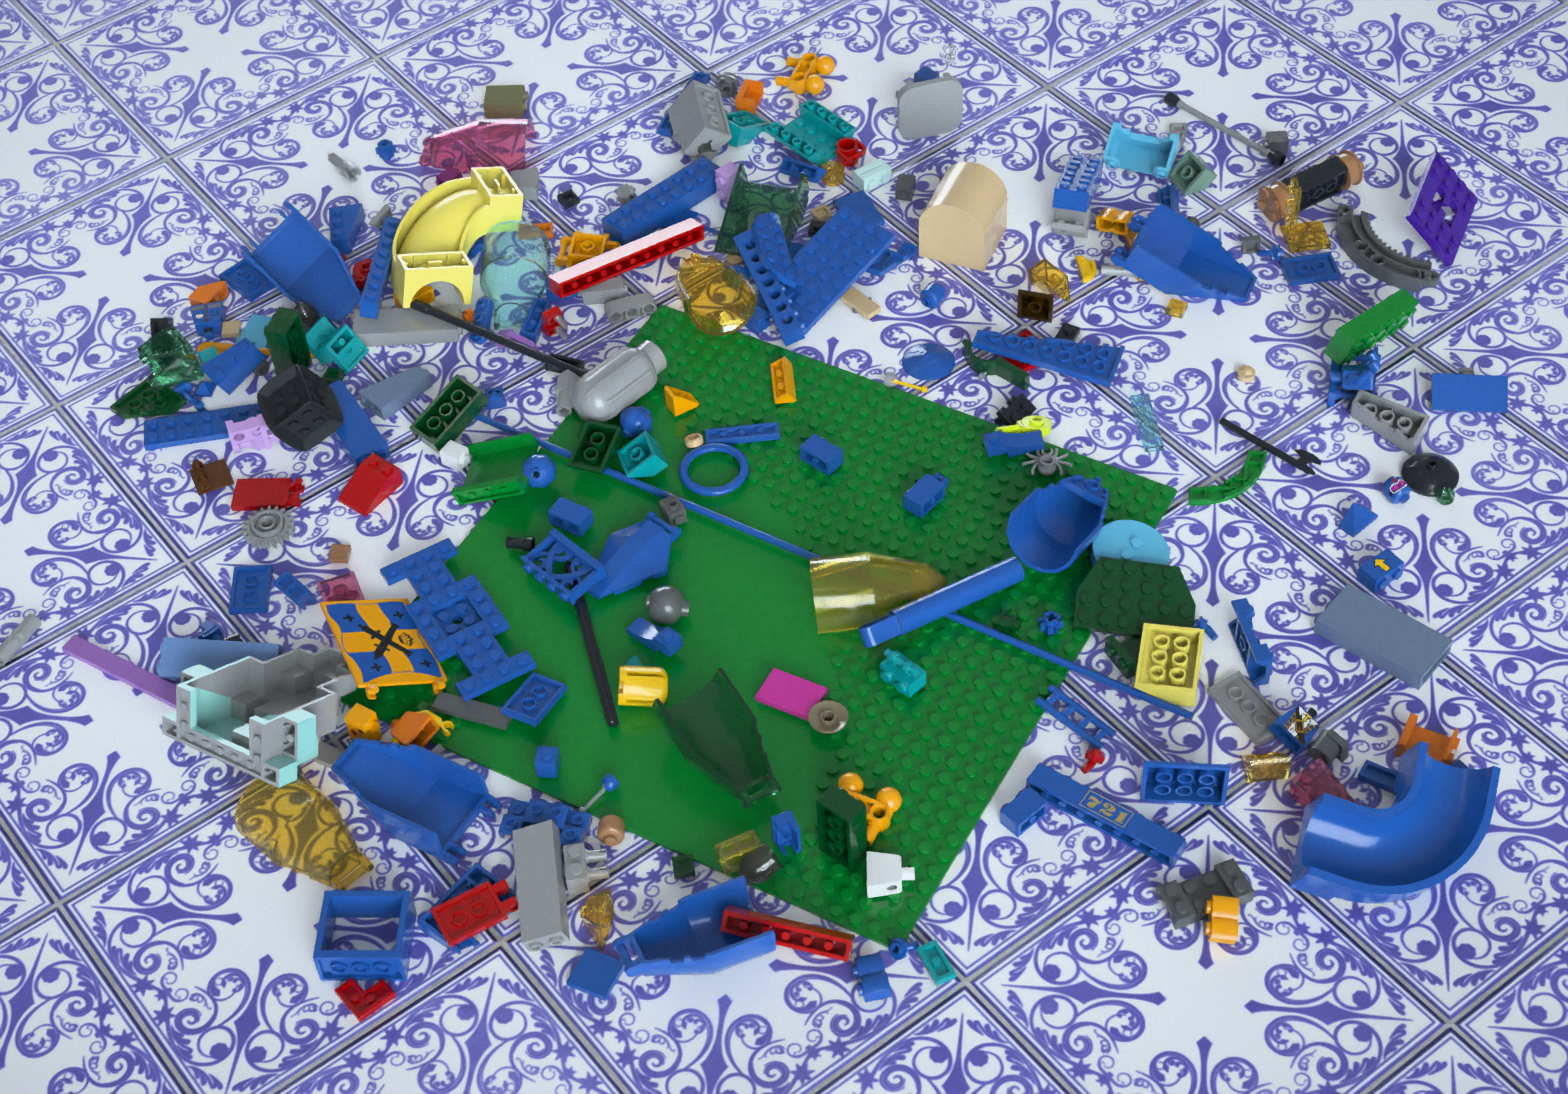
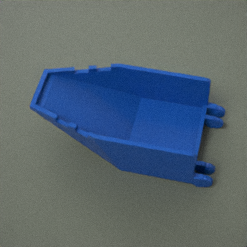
M285 201L284 204L292 211L291 214L287 216L282 209L278 208L276 211L285 220L260 245L249 238V243L256 249L251 253L246 246L242 245L241 249L243 251L241 253L290 301L339 324L360 303L361 294L339 250L298 209Z
M1162 203L1155 207L1148 218L1138 214L1132 215L1128 227L1134 233L1139 232L1129 252L1121 247H1116L1114 254L1110 257L1111 262L1116 266H1122L1161 292L1169 295L1246 302L1257 280V277L1242 262L1239 263L1233 257L1234 254L1231 251L1227 252L1221 246L1222 242L1218 238Z
M355 738L331 767L332 772L393 838L437 857L449 865L457 866L459 864V859L449 853L451 850L458 855H466V849L456 843L480 813L489 819H493L496 816L492 809L485 807L487 803L494 809L500 810L503 807L498 799L489 794L484 776L481 773L418 745L400 746L395 742L382 744L377 740Z

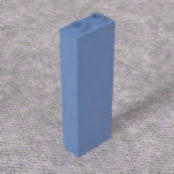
M163 637V642L160 644L161 660L158 662L157 672L159 673L158 676L164 679L181 680V671L198 664L215 670L247 656L264 662L284 654V647L273 643Z

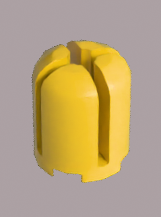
M620 666L618 705L660 707L664 705L668 694V674L665 669L649 666Z

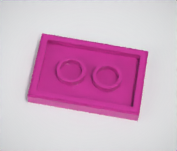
M773 668L756 694L755 700L808 721V713L811 707L823 701L828 693V688Z

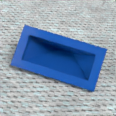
M1353 502L1338 528L1354 538L1378 518V514L1364 505Z

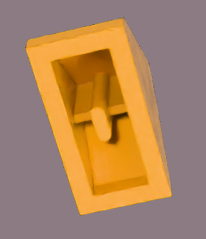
M665 386L666 406L675 417L698 407L699 402L691 393Z

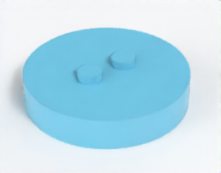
M1118 520L1102 527L1101 532L1093 541L1090 550V561L1092 567L1100 556L1168 565L1170 551L1163 536L1151 526L1134 520Z

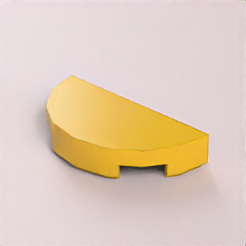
M1075 256L1082 283L1094 279L1096 275L1095 262L1085 259L1084 256Z

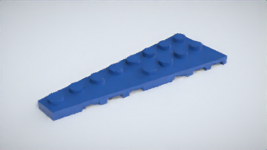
M977 330L971 346L1108 388L1111 386L1125 350L1123 345H1120V347H1111L1106 343H1103V346L1092 345L1088 341L1076 343L1069 339L1050 337L1037 339L1032 335H1029V338L1018 337L1017 334L1013 333L1011 335H1002L995 331Z

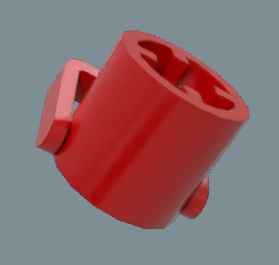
M857 138L840 139L837 142V150H835L838 164L843 167L856 165L858 159L865 155L866 147Z

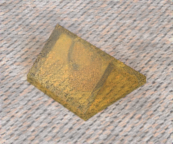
M1282 751L1240 755L1247 783L1288 779L1291 757Z

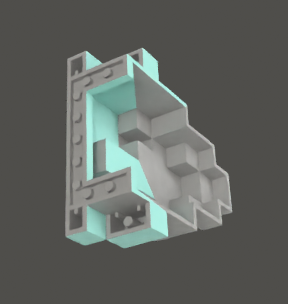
M333 647L325 648L316 653L296 648L264 662L247 656L215 670L198 664L181 671V683L176 685V710L162 716V734L280 788L297 780L298 765L318 757V743L321 742V737L336 730V717L339 716L341 697L355 691L356 683L342 652Z

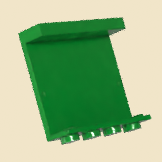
M531 432L466 445L473 456L464 486L455 487L451 492L460 506L525 494L529 479L528 476L523 475L522 464L531 455L537 454L539 447Z

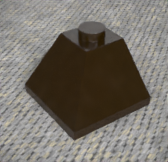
M1019 289L1017 317L1052 323L1054 295Z

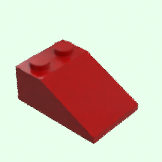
M372 453L360 463L339 496L338 501L366 517L403 484L400 468Z

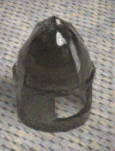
M301 301L294 308V310H299L304 332L306 333L319 319L318 311L309 303Z
M763 842L751 852L746 853L742 858L737 876L744 875L746 885H758L768 881L771 876L783 868V865L774 851Z

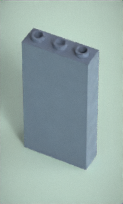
M1347 584L1343 590L1339 589L1335 599L1329 601L1324 611L1318 613L1314 619V633L1417 690H1420L1449 655L1453 640L1350 584Z

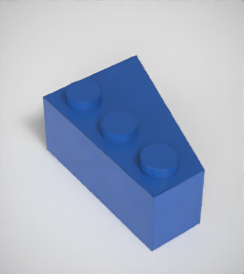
M362 203L329 207L330 242L343 255L351 254L357 240L356 236L361 231V224L366 219Z
M244 338L199 368L221 389L231 395L266 356L247 338Z

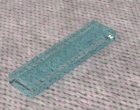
M1149 394L1130 395V402L1145 452L1163 450L1164 445Z

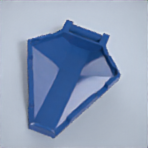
M650 511L643 521L611 533L598 559V562L603 565L607 577L603 581L599 580L587 590V593L600 600L609 594L614 593V595H618L640 586L642 581L651 577L655 580L667 575L671 545L681 535L682 530L677 526L673 527L660 519L656 513Z

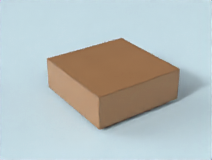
M332 544L328 557L329 563H348L352 550L351 545Z

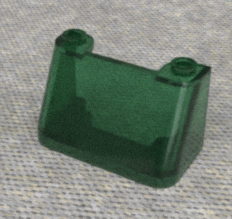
M171 323L137 348L140 354L138 358L143 364L147 363L152 373L148 375L149 380L147 381L153 389L168 388L200 380L205 376L204 372L199 368L201 365L194 349Z

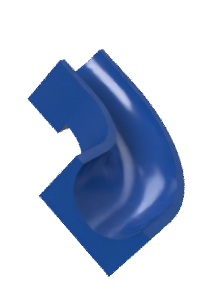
M1420 741L1399 758L1393 795L1396 798L1391 807L1383 809L1369 808L1323 793L1304 809L1289 887L1327 900L1335 897L1365 904L1397 902L1431 889L1460 870L1478 850L1485 838L1493 815L1501 768L1491 766L1484 769H1464L1450 766L1432 758L1427 753L1429 744Z

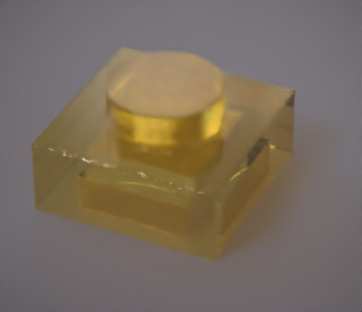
M1171 298L1166 307L1165 314L1182 319L1188 308V302Z

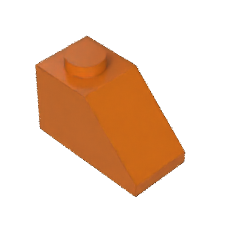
M226 281L199 286L189 296L191 306L223 301L229 295Z

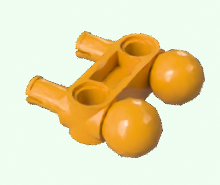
M806 53L801 58L788 56L786 66L796 68L790 77L776 76L775 83L776 86L789 87L793 93L798 95L806 92L818 95L824 90L825 83L817 73L823 76L830 75L835 69L834 60L827 55L817 57L815 53Z
M849 772L843 774L839 778L837 787L845 789L849 795L855 799H860L866 805L868 846H872L877 834L888 829L890 826V819L893 813L900 808L902 797L894 787L880 789L875 800L861 795L864 788L862 778L856 773Z

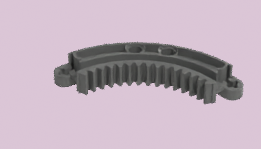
M1342 204L1338 206L1335 227L1338 241L1346 255L1360 269L1384 283L1401 289L1405 288L1408 291L1420 293L1421 286L1436 287L1438 285L1440 276L1438 272L1431 270L1432 262L1430 259H1427L1426 262L1423 261V258L1416 260L1415 256L1409 258V254L1403 256V252L1397 253V249L1391 250L1392 246L1386 247L1387 243H1382V239H1378V235H1375V230H1372L1373 227L1370 226L1371 222H1369L1368 217L1369 213L1361 211L1360 216L1353 215V208L1350 205Z

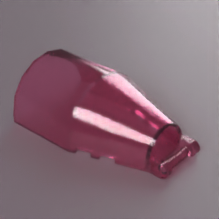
M481 118L435 133L432 137L424 139V149L422 156L419 157V164L442 169L450 166L459 170L462 174H465V172L471 173V168L504 166L511 176V172L514 170L526 169L525 140L526 138H536L534 123L532 119Z

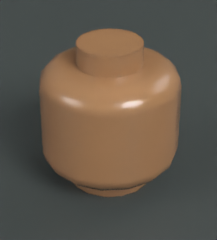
M613 814L601 818L598 823V840L608 846L620 844L625 837V823L622 818Z

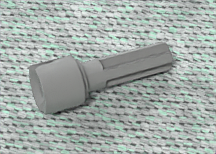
M335 153L328 154V161L340 169L343 177L350 182L357 181L355 176L361 175L359 167L352 162L344 161Z

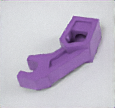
M512 329L500 330L497 333L539 351L537 345L532 340L516 334ZM497 344L499 348H507L505 346Z

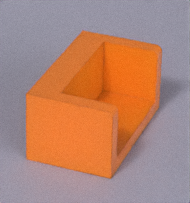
M744 79L735 98L736 111L746 109L755 114L764 95L762 81Z

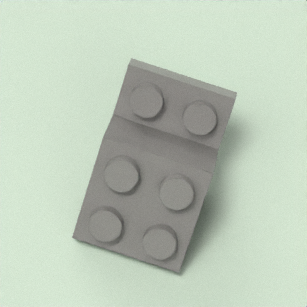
M1055 208L1054 221L1051 222L1053 234L1087 238L1089 224L1092 221V211L1090 208H1088L1087 212Z

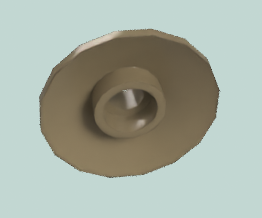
M825 700L811 707L808 713V722L817 732L833 734L841 731L846 726L848 711L839 702Z

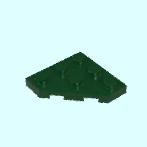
M149 376L109 407L111 412L120 418L130 419L174 414L185 406L187 401L186 398Z

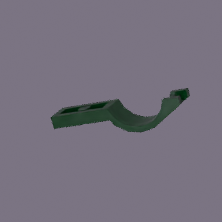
M967 339L962 341V354L974 372L979 374L987 372L986 375L990 376L997 375L1024 391L1029 387V373L1002 358L995 360L980 359L972 352V342Z

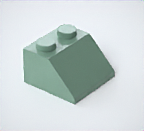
M1191 150L1185 153L1168 175L1169 179L1185 196L1206 189L1218 176L1199 155Z

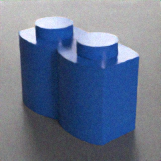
M880 952L855 957L851 970L853 978H858L859 981L856 984L859 997L863 996L865 1003L891 997V988Z

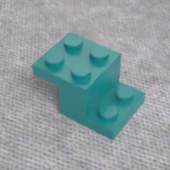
M325 316L320 317L305 333L309 350L323 366L334 361L341 370L345 371V374L350 373L369 352V349L347 324L335 329Z

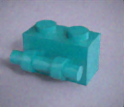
M889 648L885 650L884 655L887 658L880 663V677L886 683L889 682L898 692L910 698L926 684V671L899 651H892Z

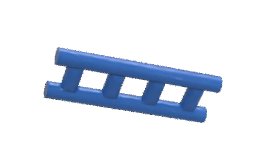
M1054 685L1049 686L1047 691L1051 695L1046 700L1038 697L1035 701V704L1097 750L1103 748L1104 744L1100 740L1106 734L1113 738L1117 733ZM1058 699L1067 705L1062 712L1052 706ZM1073 711L1084 717L1077 724L1068 718ZM1090 722L1100 729L1094 736L1084 730Z

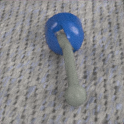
M608 773L602 780V789L584 807L579 808L578 811L587 812V809L605 791H614L620 785L619 781L612 774Z

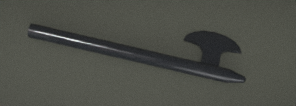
M1221 418L1219 421L1220 425L1304 473L1316 474L1307 465L1308 463L1321 465L1320 459L1308 451L1302 449L1294 450L1301 456L1297 460L1227 419Z

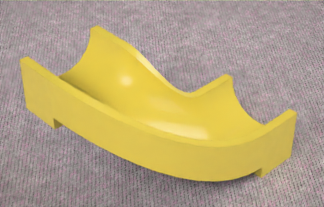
M504 166L471 168L470 177L454 179L434 187L420 197L407 211L397 228L393 240L391 285L403 308H410L415 293L426 284L435 281L452 283L464 304H471L474 266L467 257L471 246L482 235L519 233L521 229L523 194Z

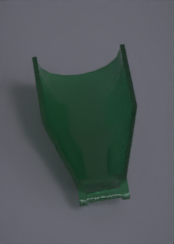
M722 668L718 669L710 682L700 691L678 705L666 709L659 698L655 699L652 711L684 759L738 799L744 809L752 807L753 803L771 794L775 795L781 792V787L773 776L767 754L763 750L762 737L756 727V718Z

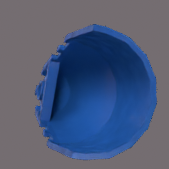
M1073 475L1060 480L1058 484H1048L1044 489L1036 488L1011 512L1007 525L1009 544L1018 559L1028 567L1043 573H1058L1070 567L1093 543L1103 527L1109 492L1107 488L1102 487L1101 479L1096 476L1094 479L1083 478V475Z

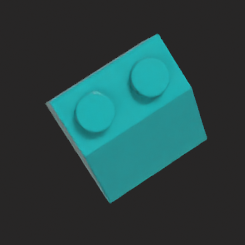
M646 430L617 451L628 478L655 476L668 466L659 442Z

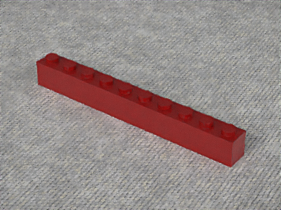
M689 218L548 276L550 292L563 299L704 240L703 224L693 218Z

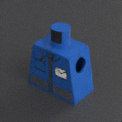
M223 301L189 306L199 337L204 336L205 339L211 340L215 334H221L222 323L226 320Z

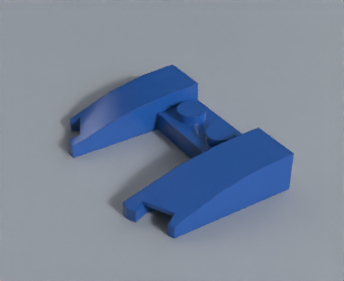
M476 862L430 909L487 881L492 886L500 880ZM508 887L509 893L502 896L498 895L497 897L502 903L510 897H516V892ZM430 909L418 920L421 931L457 954H461V950L470 946L474 948L480 946L478 940L470 937L449 948Z

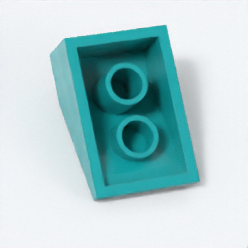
M746 109L726 113L732 135L728 142L733 147L746 145L763 132V128L770 123Z

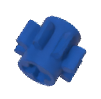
M383 139L377 143L378 147H375L379 158L389 160L395 156L396 146L392 141Z
M1054 611L1043 612V618L1040 617L1038 619L1040 632H1044L1047 635L1058 634V630L1063 629L1061 614L1058 615Z

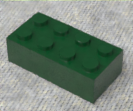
M279 307L272 315L268 325L264 328L267 347L270 351L276 375L291 365L300 364L309 368L312 363L299 310Z
M456 374L409 428L417 439L440 454L439 451L450 440L455 441L489 401L483 391Z
M832 784L816 800L819 850L852 872L867 857L866 805L860 799H855L849 795L845 789Z

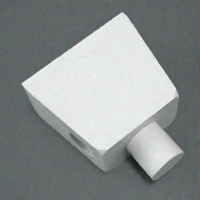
M867 851V898L902 892V880H915L914 867H901L900 855Z

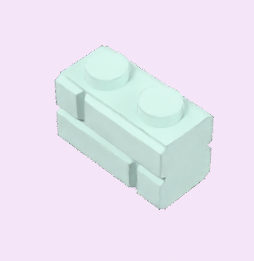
M881 158L852 171L854 185L865 192L873 190L892 179L891 167Z

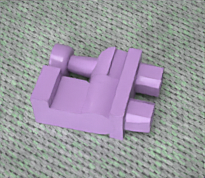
M262 414L233 423V420L225 421L234 454L240 453L241 448L253 447L257 451H261L265 447L266 450L272 449L270 443L280 441L271 431H268L270 429L267 427Z

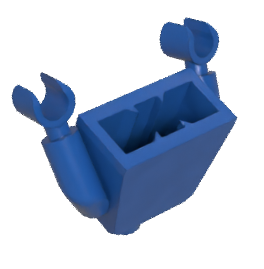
M1370 350L1365 354L1367 360H1363L1359 365H1342V372H1331L1330 382L1341 383L1342 389L1373 390V375L1381 367L1378 362V355L1374 350Z

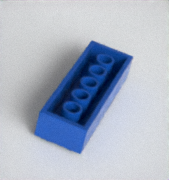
M1081 155L1070 156L1054 188L1052 208L1087 212L1102 180L1104 161L1097 157L1088 159L1083 158Z

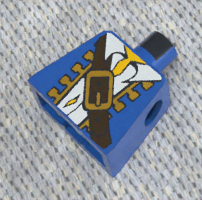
M1298 705L1276 719L1268 729L1297 756L1307 747L1318 730L1319 723L1314 720L1318 714L1312 707L1304 710Z

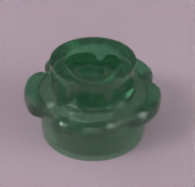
M1449 487L1438 490L1436 493L1437 501L1442 505H1450L1454 501V490H1451Z

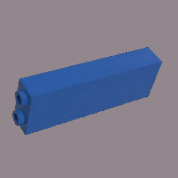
M340 379L329 384L343 414V423L332 433V436L354 467L357 469L360 463L372 453L383 459L390 457L388 443L343 381Z

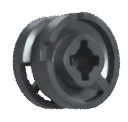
M723 72L718 75L715 88L720 90L721 97L731 98L737 93L739 79L731 72Z

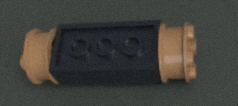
M1342 150L1339 155H1331L1322 163L1312 165L1310 168L1299 171L1291 177H1286L1282 181H1274L1270 186L1261 187L1258 191L1257 207L1269 221L1277 222L1282 216L1289 217L1341 193L1342 190L1349 189L1351 185L1360 184L1363 180L1364 164L1351 150Z

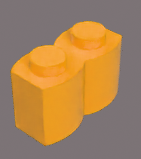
M1104 208L1096 217V229L1102 232L1112 231L1118 235H1127L1131 231L1128 223L1135 213L1127 210L1119 211L1114 208Z
M1212 895L1205 904V913L1208 914L1209 921L1205 922L1204 935H1207L1209 942L1234 945L1238 939L1239 898Z

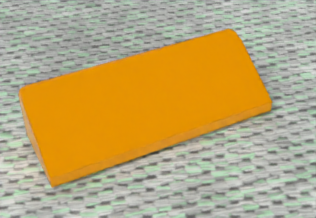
M784 356L770 364L775 404L797 401L792 363Z

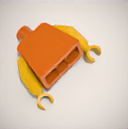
M429 710L407 711L400 719H394L391 722L390 734L393 737L392 742L398 743L400 746L413 744L423 748L440 727L442 728L443 735L451 736L450 731L446 728L454 730V725L451 721H441L442 718Z

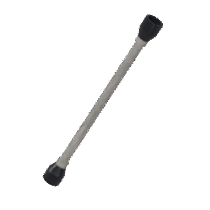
M1168 92L1166 94L1164 103L1170 107L1183 109L1214 126L1227 135L1264 154L1272 164L1278 167L1284 164L1286 155L1266 149L1231 128L1226 127L1185 104L1175 93Z

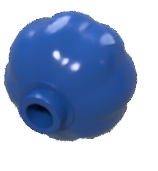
M631 406L622 411L619 423L624 437L628 439L631 437L636 438L645 430L648 433L651 432V413L645 407Z
M533 454L523 462L522 472L524 476H528V485L532 488H546L555 480L556 464L549 456Z

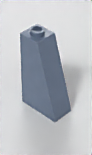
M417 365L359 390L360 403L385 421L433 386L432 375L427 369Z

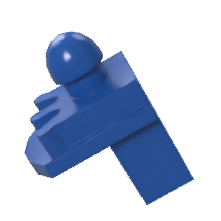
M206 620L199 625L202 633L198 635L197 639H224L220 628L210 621Z

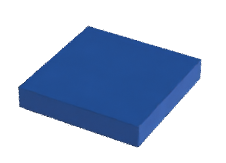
M587 947L567 979L566 984L571 988L606 1001L623 973L625 966L623 961Z

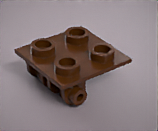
M224 458L203 465L197 459L192 462V469L189 470V473L199 496L234 484Z

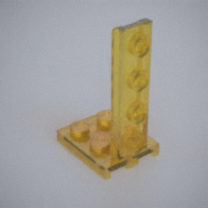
M1296 177L1291 178L1290 185L1287 187L1288 199L1285 201V224L1281 225V233L1284 236L1285 243L1288 245L1289 253L1330 249L1331 242L1322 221L1297 223L1302 189L1298 186V179Z

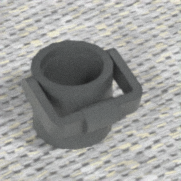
M1324 729L1310 746L1308 752L1318 763L1330 766L1336 758L1340 762H1344L1349 757V744L1334 730Z

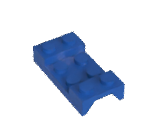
M1247 598L1232 600L1231 604L1237 618L1228 623V628L1251 683L1254 687L1269 684L1270 675L1273 673L1272 663H1274L1275 658L1273 651H1269L1267 644H1260L1259 638L1255 637L1253 633L1252 617L1255 616L1254 607L1249 604Z

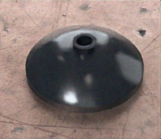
M1420 453L1409 457L1403 463L1401 478L1411 487V491L1422 496L1439 497L1451 493L1457 487L1459 471L1453 462L1442 455Z

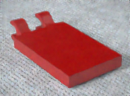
M292 478L237 479L231 509L232 511H260L261 507L267 510L268 506H271L272 510L276 506H278L279 510L282 508L287 510L288 506L300 507L302 499H299V496L305 489V485H302L303 479L296 478L294 481H292Z
M505 879L492 886L487 881L430 909L449 948L507 920V913H512L519 909L515 896L508 898L502 903L497 897L498 895L502 896L510 892L509 885Z

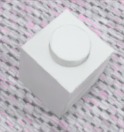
M452 440L439 451L442 464L460 472L470 462L468 447Z

